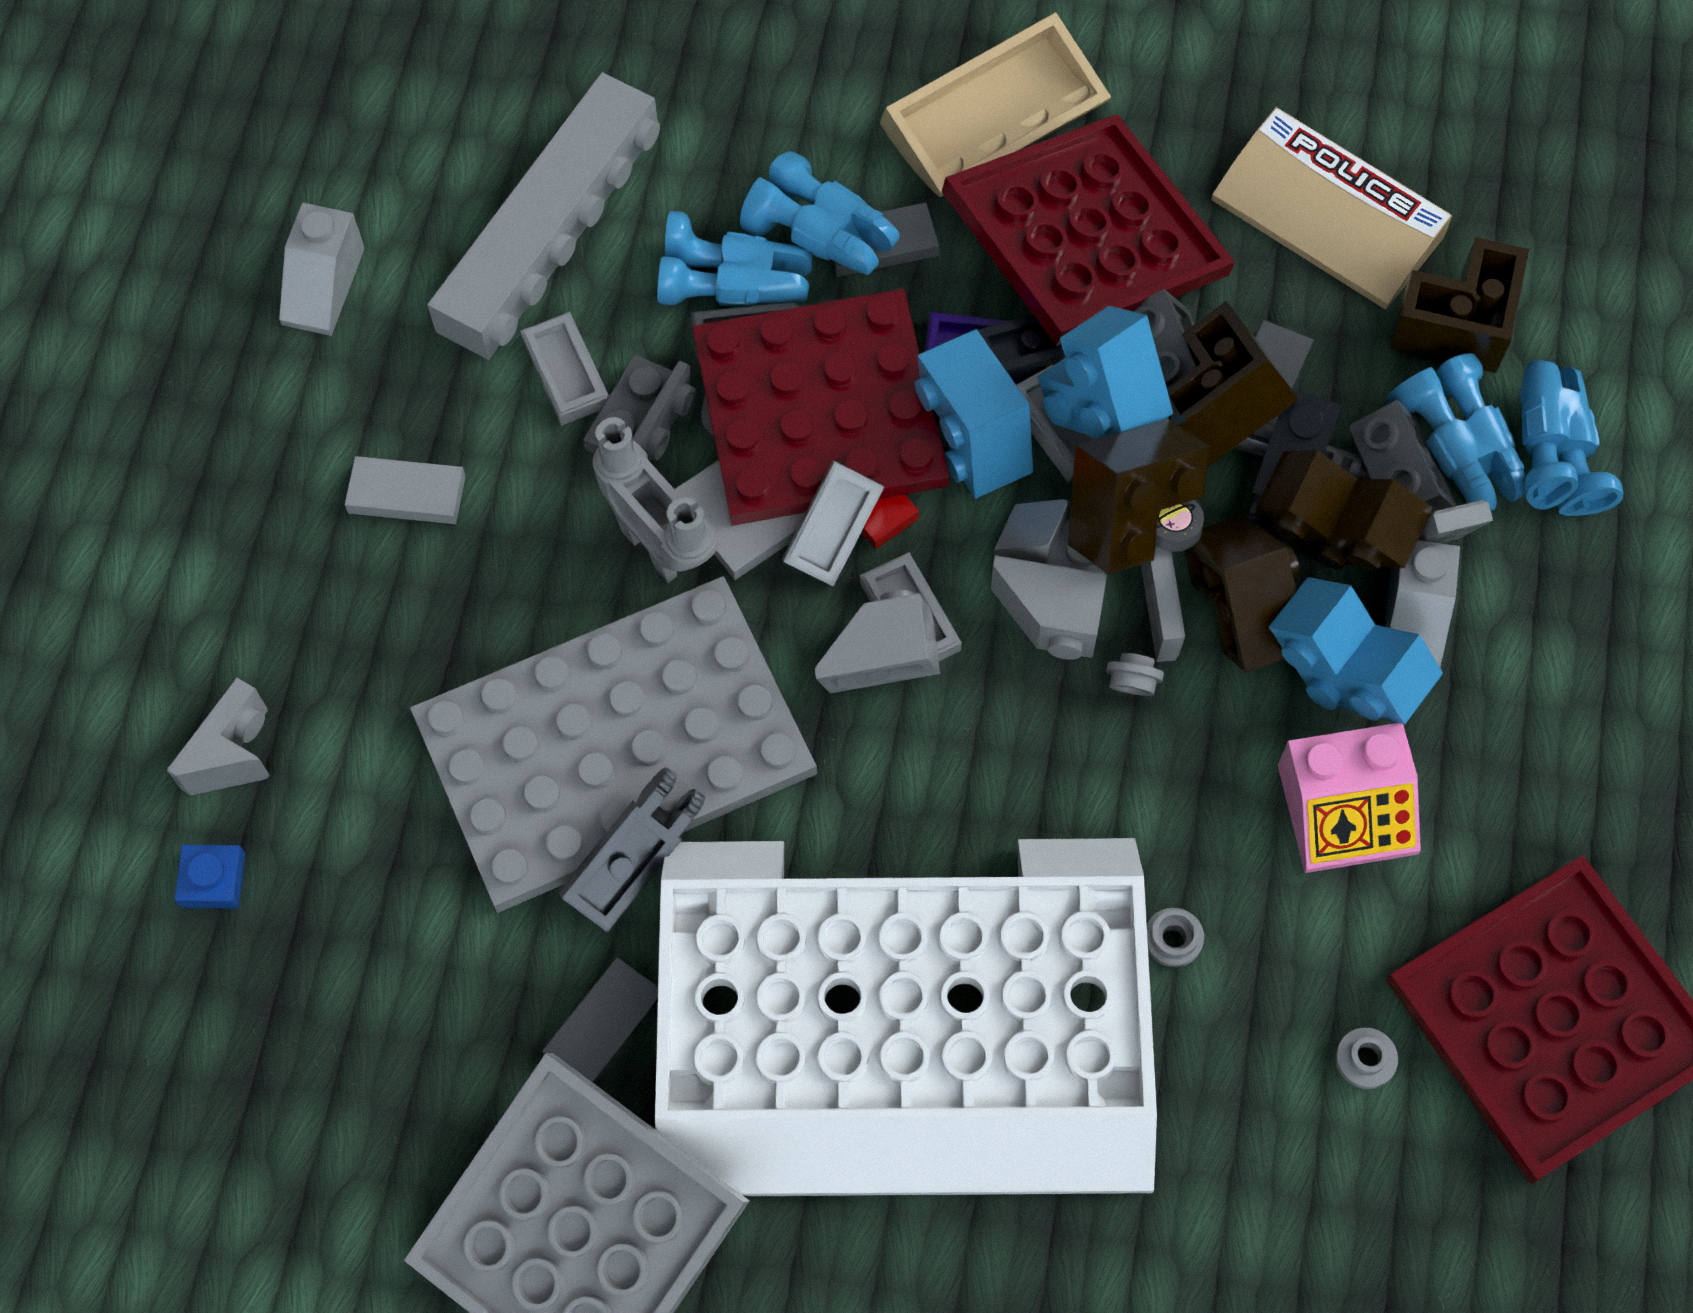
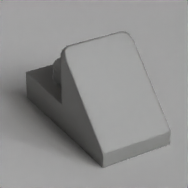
M1061 499L1014 505L996 544L994 555L1106 574L1068 546L1070 520L1067 519L1070 501Z
M236 678L168 767V773L182 791L191 796L261 781L270 776L260 759L241 747L244 742L248 743L257 736L264 724L265 714L268 711L256 688Z

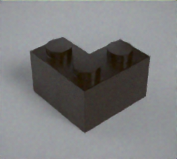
M1475 237L1462 269L1460 281L1412 270L1399 304L1390 349L1445 362L1458 355L1473 353L1482 364L1484 371L1496 373L1512 340L1529 249Z
M1227 301L1223 302L1182 334L1201 364L1167 389L1173 414L1169 416V419L1209 446L1207 466H1210L1270 420L1279 416L1282 411L1299 400V398Z
M1168 419L1076 444L1068 546L1108 575L1154 561L1159 510L1204 497L1209 446Z
M1318 450L1283 451L1255 510L1273 522L1271 528L1278 535L1291 541L1302 542L1313 550L1312 558L1322 565L1341 570L1344 565H1355L1364 570L1376 572L1379 567L1405 568L1433 507L1394 479H1357Z
M1244 515L1203 528L1199 541L1184 551L1192 586L1213 603L1224 654L1245 673L1283 660L1282 647L1269 626L1297 592L1294 578L1299 576V565L1292 548L1281 543L1270 535L1267 529H1262Z

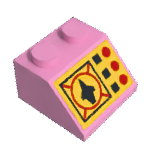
M1394 723L1289 740L1278 763V769L1305 873L1418 855L1420 853L1418 777L1403 724Z

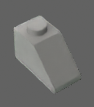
M302 203L285 245L279 321L282 326L332 336L365 249L353 213Z
M1418 540L1405 568L1390 567L1384 627L1420 634L1437 664L1441 667L1456 599L1460 546Z
M995 555L991 590L1037 649L1048 650L1051 655L1061 659L1074 660L1081 656L1093 658L1107 574Z
M909 590L889 591L882 594L879 601L864 603L815 667L816 679L829 693H836L940 674L931 607L920 593L914 594Z

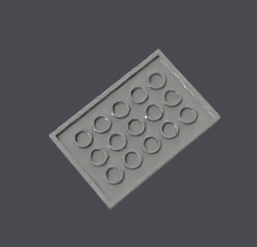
M724 576L410 707L497 913L565 884L632 800L637 802L641 791L661 768L668 767L678 777L671 792L652 813L662 823L665 824L670 811L689 790L696 789L705 796L701 810H699L698 814L695 815L692 822L683 832L817 774V766Z

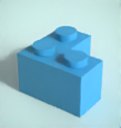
M1107 306L1060 338L1065 358L1038 376L1044 396V410L1051 419V423L1096 438L1165 420L1173 414L1148 317L1144 314Z
M975 329L917 355L920 379L914 382L915 390L923 407L927 411L934 409L940 417V426L949 451L944 453L947 470L956 483L963 481L973 497L977 499L1033 473L1029 403L978 330Z
M1307 577L1269 626L1282 647V656L1290 665L1296 668L1307 685L1306 692L1308 696L1325 709L1333 710L1339 708L1359 713L1369 720L1377 721L1380 718L1405 725L1443 674L1420 634L1375 625L1351 585Z

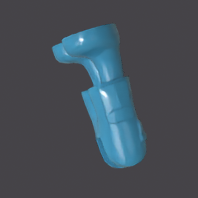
M793 151L779 155L771 163L769 181L759 177L754 182L743 203L740 215L741 229L751 236L758 235L763 237L774 229L777 223L791 228V241L797 246L807 249L818 258L831 259L865 275H869L879 264L877 255L869 246L882 252H889L900 238L899 231L883 217L881 212L874 210L859 195H856L836 181L833 183L829 181L823 184L812 176V167L809 161ZM802 198L812 205H804L802 207L795 201Z
M669 211L665 233V256L661 258L658 275V303L676 305L691 297L716 296V302H719V306L742 307L787 302L801 304L806 302L810 287L808 281L802 276L811 272L813 253L796 245L767 241L766 238L758 235L751 236L735 232H727V235L723 236L722 244L708 242L696 237L687 214L680 211ZM691 268H718V273L691 270Z
M1462 354L1448 359L1439 367L1437 372L1430 367L1410 377L1389 393L1386 397V402L1390 404L1398 400L1410 412H1418L1424 417L1434 431L1426 441V444L1439 464L1440 470L1453 480L1467 503L1480 500L1488 501L1490 510L1493 511L1496 509L1497 500L1494 488L1487 476H1491L1502 496L1508 501L1513 502L1525 496V467L1514 449L1513 435L1509 431L1498 407L1494 408L1492 405L1485 406L1478 383L1483 375L1482 364L1475 354ZM1445 396H1452L1466 419L1465 421L1455 418Z
M1535 359L1530 361L1526 366L1522 387H1520L1522 445H1525L1527 453L1532 455V469L1524 481L1526 500L1531 506L1541 510L1557 505L1559 514L1566 516L1590 515L1613 508L1623 499L1624 494L1621 481L1611 473L1590 472L1586 462L1587 457L1595 454L1599 446V437L1594 414L1589 409L1581 371L1567 366L1559 370L1554 362Z

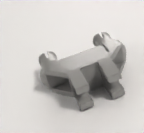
M611 417L601 421L595 430L598 448L593 456V468L598 486L612 508L621 531L634 546L641 542L648 550L654 568L667 583L677 577L676 571L690 570L706 562L715 553L717 542L715 531L706 520L702 507H698L697 501L688 496L681 497L649 462L647 453L632 440L631 429L629 426L626 428L625 422L622 419Z

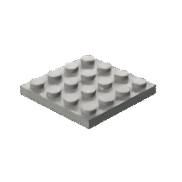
M546 1053L404 1261L469 1313H674L749 1203V1200L557 1055Z

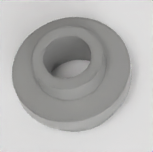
M1122 653L1120 662H1108L1106 672L1111 675L1109 684L1111 689L1140 696H1153L1156 684L1163 682L1164 672L1154 668L1155 660L1153 658L1131 653Z
M1180 908L1160 910L1147 923L1148 953L1155 961L1167 967H1182L1190 964L1198 957L1204 944V931L1200 922L1193 914ZM1168 931H1176L1183 937L1184 944L1177 948L1170 947L1164 942L1163 934Z
M1358 1028L1346 1034L1339 1043L1336 1050V1064L1343 1078L1353 1086L1361 1089H1375L1386 1084L1396 1072L1398 1054L1391 1039L1381 1031L1373 1028ZM1360 1048L1372 1049L1377 1054L1378 1064L1375 1066L1364 1065L1358 1058V1050Z

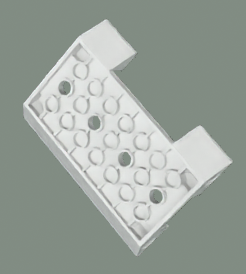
M1135 838L1018 839V877L784 879V841L680 842L669 857H664L661 876L655 1130L743 1196L1153 1193L1157 1107L1144 874ZM1081 983L1094 984L1103 992L1105 1004L1097 1011H1082L1073 1004L1070 996L1071 990ZM970 984L980 991L983 1002L977 1010L970 1013H962L955 1010L949 1004L947 998L949 991L956 985ZM837 985H848L859 993L861 1000L857 1008L852 1012L846 1014L835 1013L825 1003L828 991ZM715 986H727L733 989L738 996L735 1007L726 1014H712L703 1006L705 994Z

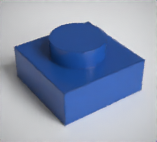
M181 846L175 902L180 908H239L245 852L241 846Z

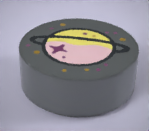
M1195 500L1159 510L1156 535L1157 547L1166 551L1178 552L1191 548L1199 541L1203 529L1204 514L1202 508Z

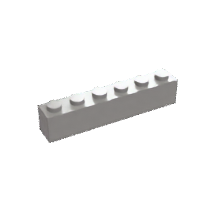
M603 72L599 75L427 304L436 333L487 360L492 357L500 345L504 346L512 339L517 329L518 320L527 307L539 302L545 292L549 277L558 265L564 266L569 261L575 250L576 241L587 226L592 227L597 223L603 212L604 202L615 188L619 189L627 182L632 170V164L643 150L648 151L657 140L660 123L657 119L654 97Z

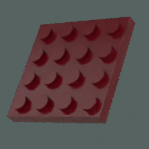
M1118 114L945 177L941 191L1056 346L1061 344L1060 338L1107 306L1134 311L1147 298L1162 289H1165L1176 298L1229 276L1235 264L1232 257Z
M904 289L692 326L731 526L806 513L832 460L882 484L884 489L878 499L949 487V474L934 411H927L923 407L915 390L914 382L920 379L917 357L920 353Z
M1583 855L1397 969L1386 980L1531 1185L1693 1081V999Z

